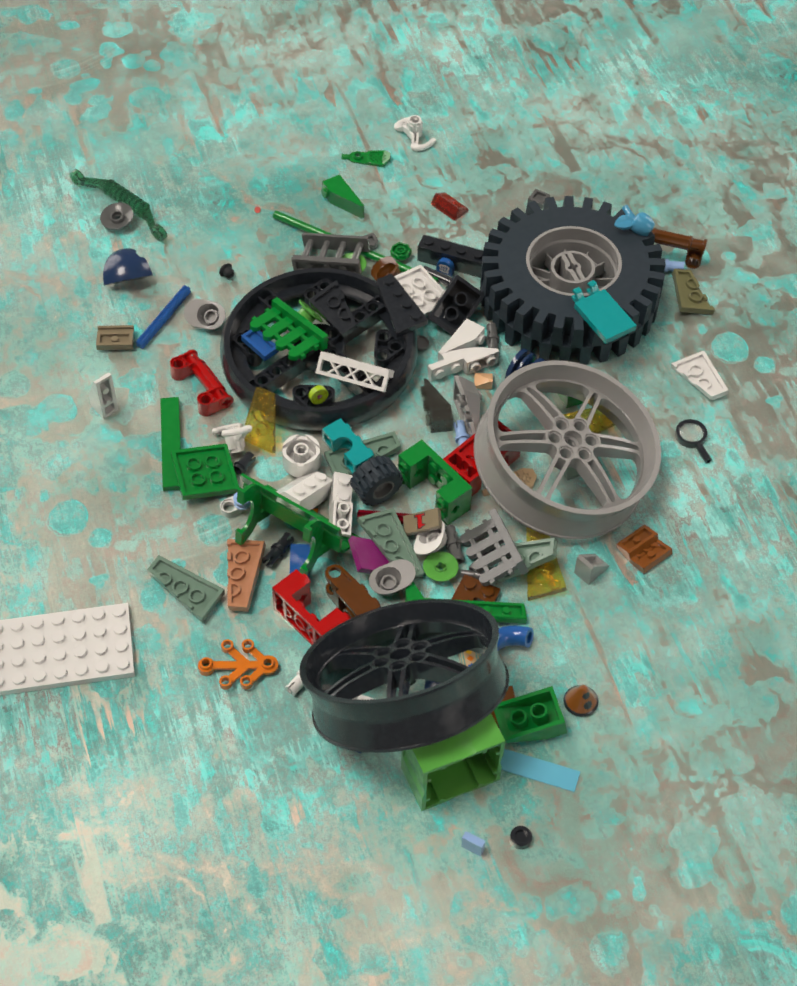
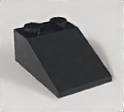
M456 274L440 295L427 318L450 335H453L466 319H470L485 294Z

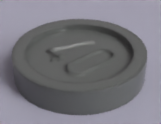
M417 335L418 350H426L429 346V340L425 336Z

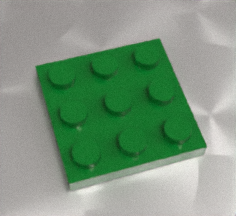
M227 444L171 450V458L182 500L234 494L237 492L239 485Z

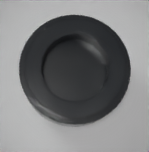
M525 826L513 828L510 834L512 846L517 849L528 848L532 841L531 831Z

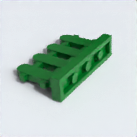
M278 297L272 300L271 309L266 308L265 313L257 318L255 316L251 318L250 329L254 332L262 329L263 339L265 341L275 339V348L278 351L288 349V358L292 361H296L299 358L301 360L305 359L306 354L311 350L317 351L319 349L324 351L327 348L328 334ZM273 321H276V322H277V323H275L274 325H272L271 327H268V326H267V325H269L270 323H272ZM287 330L289 331V333H287V334L284 335L283 337L280 336V335H281L282 333H284L285 331H287ZM299 340L303 341V342H301L300 344H298L297 346H294V345H293L294 343L298 342Z

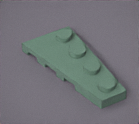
M160 555L157 556L147 569L151 577L202 623L225 594L223 588Z

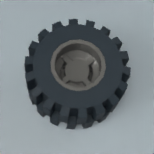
M376 456L365 461L356 469L350 484L363 504L374 506L387 501L398 492L402 486L403 475L389 457Z

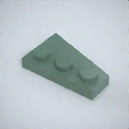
M555 537L514 543L528 570L556 559L558 541ZM517 569L516 571H514V575L510 576L508 574L505 577L499 579L498 581L501 583L521 573L519 569Z

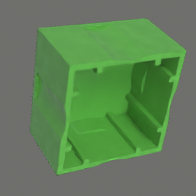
M490 713L476 725L451 738L428 746L401 751V769L421 811L499 781L505 739Z

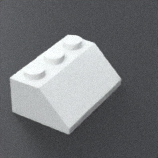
M317 471L295 479L276 492L310 511L328 499L333 480Z

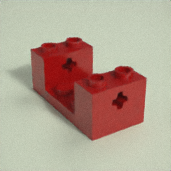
M498 420V428L500 431H512ZM475 434L443 458L449 466L472 486V496L481 490L482 480L478 474L474 458ZM500 451L508 466L515 462L521 451Z
M296 569L272 587L274 609L312 645L326 632L351 618L346 612H342L338 608H335L320 621L315 614H310L305 607L311 604V581L306 574H301Z

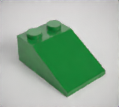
M553 686L503 701L494 710L505 743L547 740L567 734L566 723Z

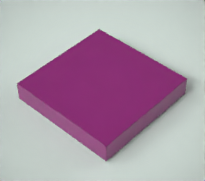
M351 536L348 539L357 572L371 574L374 569L390 563L371 539Z

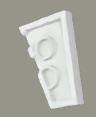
M705 351L671 363L672 369L711 401L728 394V388Z

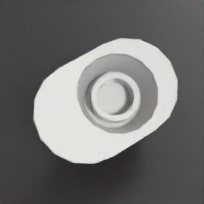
M442 521V528L417 534L414 543L416 554L426 555L431 552H438L446 544L447 534L444 522Z

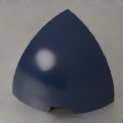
M124 248L113 252L106 260L103 270V283L105 286L128 280L143 279L152 276V271L146 259L140 257L136 250Z

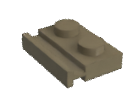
M134 325L98 326L97 350L133 349Z

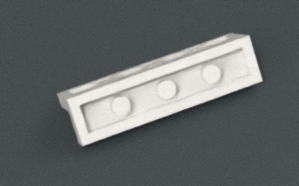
M321 351L315 373L386 392L388 380L393 378L395 371ZM324 360L330 361L333 369L328 372L321 371ZM342 366H347L350 374L345 377L341 376L338 371ZM360 370L364 371L367 376L363 381H358L355 375ZM377 375L384 376L382 387L376 386L372 378Z

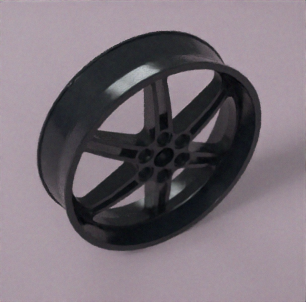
M424 599L383 606L355 616L332 628L312 644L300 663L301 681L312 697V721L315 730L324 740L343 749L368 753H387L428 746L451 738L476 725L496 709L509 688V672L498 652L499 627L495 618L485 609L464 601ZM468 650L482 654L470 667L448 659V657ZM417 679L440 682V684L409 694L410 686L415 684ZM387 684V698L371 700L354 699L370 690ZM399 688V693L396 697V690Z

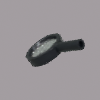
M686 419L679 422L675 431V437L679 444L687 448H696L705 463L711 462L712 459L703 446L707 438V429L704 424L694 419Z

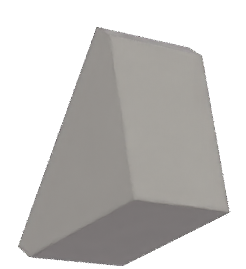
M580 554L576 560L574 573L589 585L607 570L609 565L596 554Z

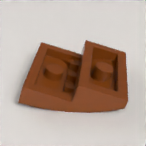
M645 524L616 543V547L622 555L643 574L673 554L672 548L660 541L658 533Z

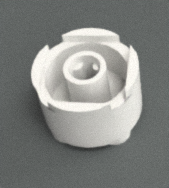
M297 434L289 437L284 442L282 449L283 466L288 474L299 478L318 471L321 466L320 446L314 437L306 434L305 436H299Z

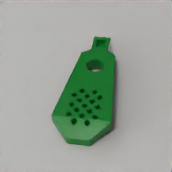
M385 150L356 151L350 154H342V159L349 160L352 163L384 167L391 157V153Z

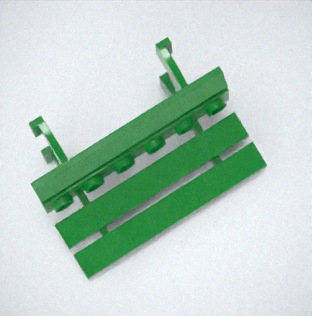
M244 473L240 475L244 484L243 488L239 487L237 489V502L244 505L249 501L251 503V510L244 527L235 530V542L242 545L252 534L257 523L272 514L302 531V539L310 543L312 540L310 553L299 570L301 574L304 573L308 576L317 559L330 549L338 553H345L350 549L348 541L350 537L342 536L341 529L330 523L328 518L312 509L309 511L276 492L278 490L268 484L263 485ZM351 532V536L359 537L358 535Z

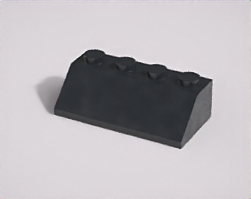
M430 235L422 236L418 245L417 261L436 266L439 259L448 258L454 263V271L481 278L482 249Z

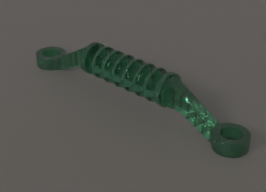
M77 169L70 172L69 176L75 185L99 188L116 202L128 204L134 214L146 220L151 234L156 240L162 242L167 238L165 229L159 224L155 225L149 203L144 202L143 199L125 189V187L116 183L113 179L103 180L84 177Z

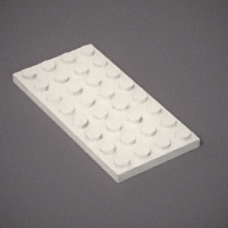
M128 603L0 620V696L135 677Z

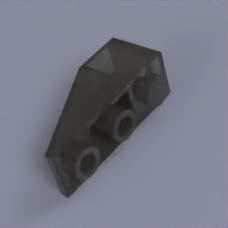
M424 378L423 386H420L421 397H425V400H423V410L427 411L428 414L425 415L426 426H430L431 433L453 431L451 405L427 378Z

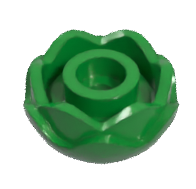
M402 242L394 244L390 250L392 258L400 262L407 260L412 253L409 245Z

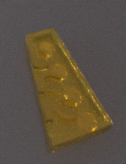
M526 527L527 541L550 538L548 535ZM557 557L529 570L527 573L528 601L567 591Z

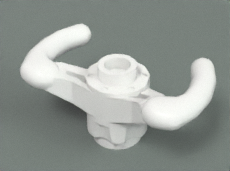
M418 115L403 118L394 124L396 131L405 132L411 139L410 146L413 151L426 150L436 143V139L431 138L425 144H418L423 130V121Z
M234 423L213 428L212 434H221L225 437L229 452L237 453L244 451L246 446L244 438L253 428L251 425L243 426L242 423Z

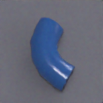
M516 625L500 627L498 651L507 646L530 647L534 637L533 628Z

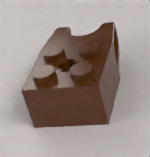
M335 564L326 568L325 578L328 582L326 584V594L336 605V608L346 612L350 618L381 607L379 601L369 595L367 588L363 584H359L342 566ZM337 570L340 572V576L333 578L329 573Z

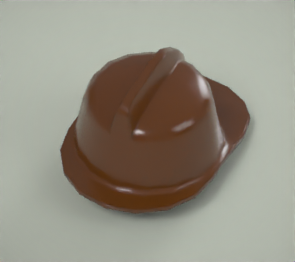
M390 256L378 260L371 269V275L375 280L391 273L394 276L401 273L398 263Z

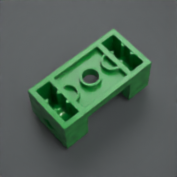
M420 440L398 455V470L403 475V485L411 489L428 478L432 485H436L439 488L436 491L435 508L441 510V520L447 526L471 510L472 486L423 440Z

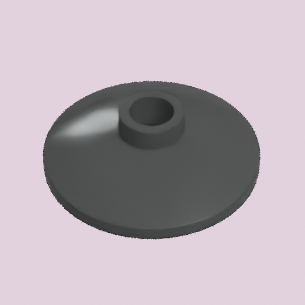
M113 203L102 211L100 221L109 230H120L131 223L134 212L126 203Z

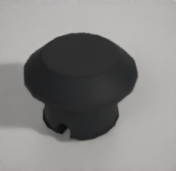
M230 263L221 266L220 276H225L227 279L234 276V270Z

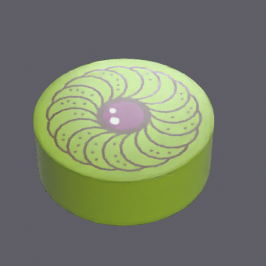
M318 385L310 390L308 396L312 403L320 404L327 399L328 391L324 386Z

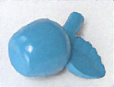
M628 205L623 206L622 210L625 215L618 217L614 223L615 227L622 230L631 228L637 235L648 236L655 226L653 219L643 212L635 216Z

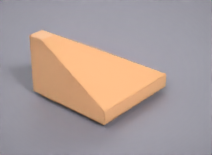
M475 373L474 383L476 388L492 389L493 374Z

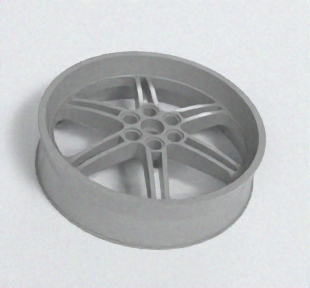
M552 360L524 366L510 374L499 385L490 401L489 408L477 426L474 438V458L478 474L486 490L495 502L515 520L548 536L563 539H588L613 531L631 516L640 499L645 496L656 480L661 463V446L657 429L650 414L640 400L626 386L610 375L593 367L576 362ZM541 392L570 396L583 401V404L574 419H567ZM511 398H520L545 430L502 432L498 428L501 408ZM589 404L592 408L585 420L580 416L586 405ZM596 409L609 418L626 439L593 433L589 429V425ZM500 451L547 453L551 456L552 461L538 490H532L515 475ZM596 457L631 459L635 462L637 466L636 482L628 498L621 499L617 495ZM556 467L560 472L547 496L543 497L541 495L553 468ZM568 467L576 469L601 503V508L579 509L551 501L552 493Z

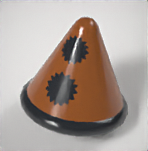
M586 685L571 687L566 691L563 698L564 706L568 712L579 717L589 716L594 713L599 703L596 692Z

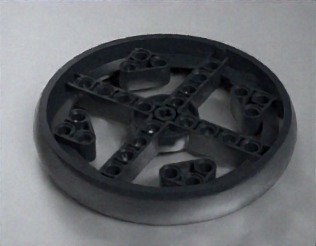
M333 268L295 270L275 276L259 284L248 292L231 311L224 325L220 341L222 370L230 388L239 400L251 411L272 423L302 431L321 432L322 428L340 418L345 424L348 423L352 427L379 415L389 408L404 392L413 376L418 358L416 330L398 338L396 337L395 329L392 327L390 316L386 311L385 303L382 301L376 281L354 272ZM336 280L344 298L354 300L362 304V306L351 312L357 328L344 338L330 325L314 324L328 334L327 348L322 352L348 358L345 355L348 342L381 320L387 327V329H380L376 332L374 347V365L395 371L393 378L388 380L386 392L339 380L356 396L335 402V390L331 386H324L328 391V397L320 404L312 403L308 396L310 390L318 385H296L292 389L293 400L281 397L274 392L306 370L316 372L321 350H311L306 354L305 359L301 360L299 358L296 361L290 360L287 354L254 376L249 365L258 366L262 363L263 359L241 339V335L251 330V318L254 316L256 318L265 313L266 308L271 309L272 300L276 297L284 302L304 296V302L314 310L309 304V300ZM299 340L298 342L294 343L293 345H294V346H297L298 344H300V343L303 342V341ZM324 360L321 371L333 369L330 361ZM342 366L338 369L343 377L350 374L347 366ZM362 370L355 373L358 381H363L367 378ZM381 376L377 382L373 380L374 384L382 387L384 376Z

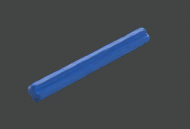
M183 285L136 340L137 347L145 348L191 293L190 287Z

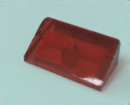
M445 192L435 193L431 202L432 206L452 220H457L469 210Z

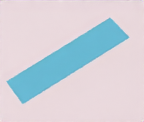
M504 749V755L501 759V770L575 792L580 771L508 749Z

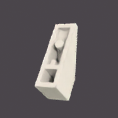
M466 319L438 352V361H441V354L482 345L486 338L484 335L485 327Z
M107 373L93 382L88 394L91 407L103 419L119 410L112 376L110 373Z

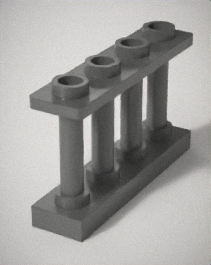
M303 233L304 251L302 255H293L291 259L294 271L307 268H333L361 275L362 269L359 257L361 252L370 251L369 239L366 236ZM312 248L321 249L318 256H309ZM328 249L337 250L335 257H326ZM344 251H354L352 258H342Z

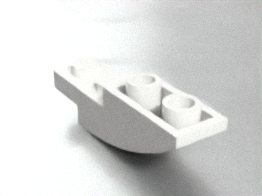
M474 347L441 354V361L428 365V378L432 382L450 374L458 373L461 370L467 375L498 363L499 350L495 348Z
M334 472L332 491L329 495V522L341 529L342 536L350 537L353 511L350 480L353 476Z

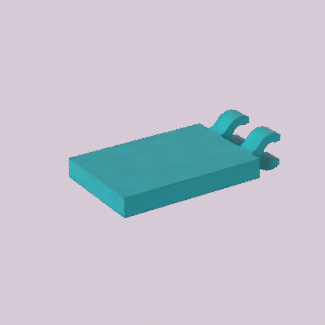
M594 280L587 283L590 288H587L586 292L590 296L586 298L581 288L577 287L572 290L574 295L571 298L575 302V310L605 344L636 330L637 325L605 289L599 290Z

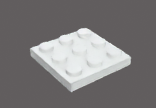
M422 265L394 276L424 315L428 316L444 289Z

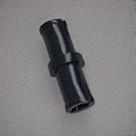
M285 532L277 543L272 544L271 550L262 558L263 564L269 560L265 566L271 568L279 557L284 556L285 550L295 540L293 536L287 540L291 535L290 533Z

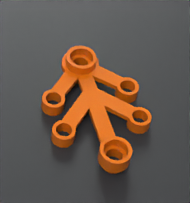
M226 639L221 643L222 651L229 654L236 661H213L211 658L204 657L198 662L199 673L203 676H209L215 670H234L229 676L224 675L219 679L220 687L224 690L230 689L232 684L240 677L241 687L248 690L262 675H272L278 669L277 659L271 655L264 656L254 647V642L250 639L242 642V650L245 653H250L257 661H249L234 648L231 640ZM231 645V647L225 648L224 646ZM256 669L250 676H242L248 670ZM247 680L250 681L249 684H244V683H243L244 681H247ZM224 681H229L228 684H222Z

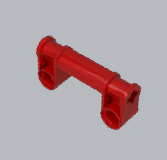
M189 350L170 360V373L174 380L180 381L194 374L207 390L200 393L197 397L200 415L210 416L222 409L228 408L233 403V397L227 394L225 387L205 361L198 357L196 350Z

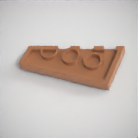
M227 539L228 608L231 611L249 612L266 544L265 541L246 540L242 545H239L235 542V539Z

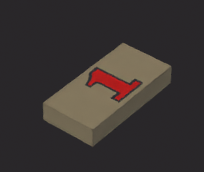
M434 508L403 516L406 535L411 536L442 528L441 510Z

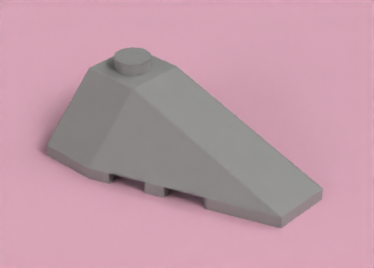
M455 375L453 401L460 419L465 422L466 432L471 437L476 433L480 422L481 391L477 390L475 383Z

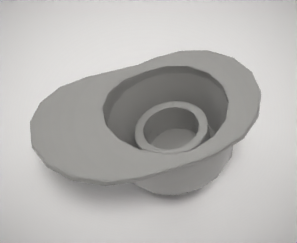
M194 299L188 302L184 308L186 321L195 327L214 330L219 328L225 320L226 313L221 304L213 301Z
M395 560L374 569L369 577V585L377 594L394 595L413 582L416 575L415 567L407 560Z

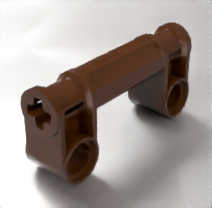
M657 228L652 229V233L655 235L654 243L687 250L686 266L691 269H696L700 266L707 239L700 240L693 238V236L681 235Z

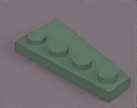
M395 431L363 440V444L373 451L375 457H389L401 450V444ZM341 448L335 452L332 450L324 452V457L332 475L334 472L353 475L344 465V453L348 452L349 449Z
M394 508L358 517L357 522L389 562L399 559L407 560L415 567V579L424 576L425 573Z

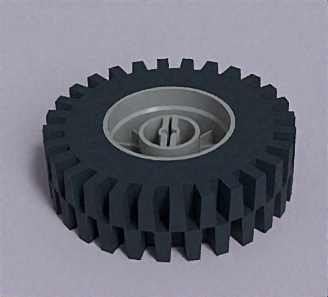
M565 196L562 207H557L554 197L545 198L543 210H541L535 200L527 203L526 213L518 207L511 211L510 220L502 217L498 221L497 230L492 228L489 233L488 242L484 244L480 290L485 294L481 301V306H484L486 320H493L498 329V334L505 331V342L512 346L521 339V350L527 349L532 352L535 346H538L539 358L546 361L549 360L552 351L560 352L559 361H569L571 353H577L579 363L584 365L589 364L593 351L600 363L608 361L610 350L618 357L625 354L627 344L634 348L640 343L641 335L647 336L650 332L659 307L666 264L665 258H661V245H654L655 235L652 231L648 236H640L635 234L631 228L628 230L616 228L614 223L619 216L625 215L623 210L621 209L613 217L611 216L612 204L605 201L598 211L593 210V198L584 197L582 207H574L573 196ZM594 280L599 290L605 289L637 325L636 330L605 344L575 310V302L571 298L574 295L572 290L577 287L581 288L586 298L590 296L586 292V289L590 288L587 283Z

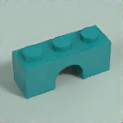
M341 418L322 428V440L333 452L341 448L349 449L348 452L344 453V465L352 474L365 461L375 457L373 451L363 444L361 437L356 436L348 423L345 424Z

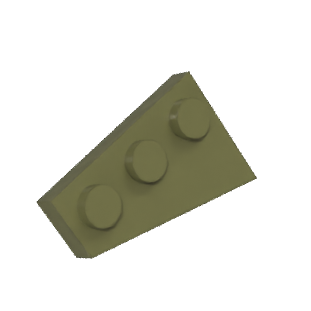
M674 268L672 276L679 312L713 315L715 309L707 302L706 294H702L699 289L700 284L692 271Z

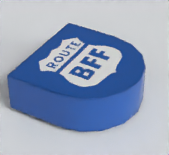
M448 258L439 259L436 271L451 277L453 276L454 263Z

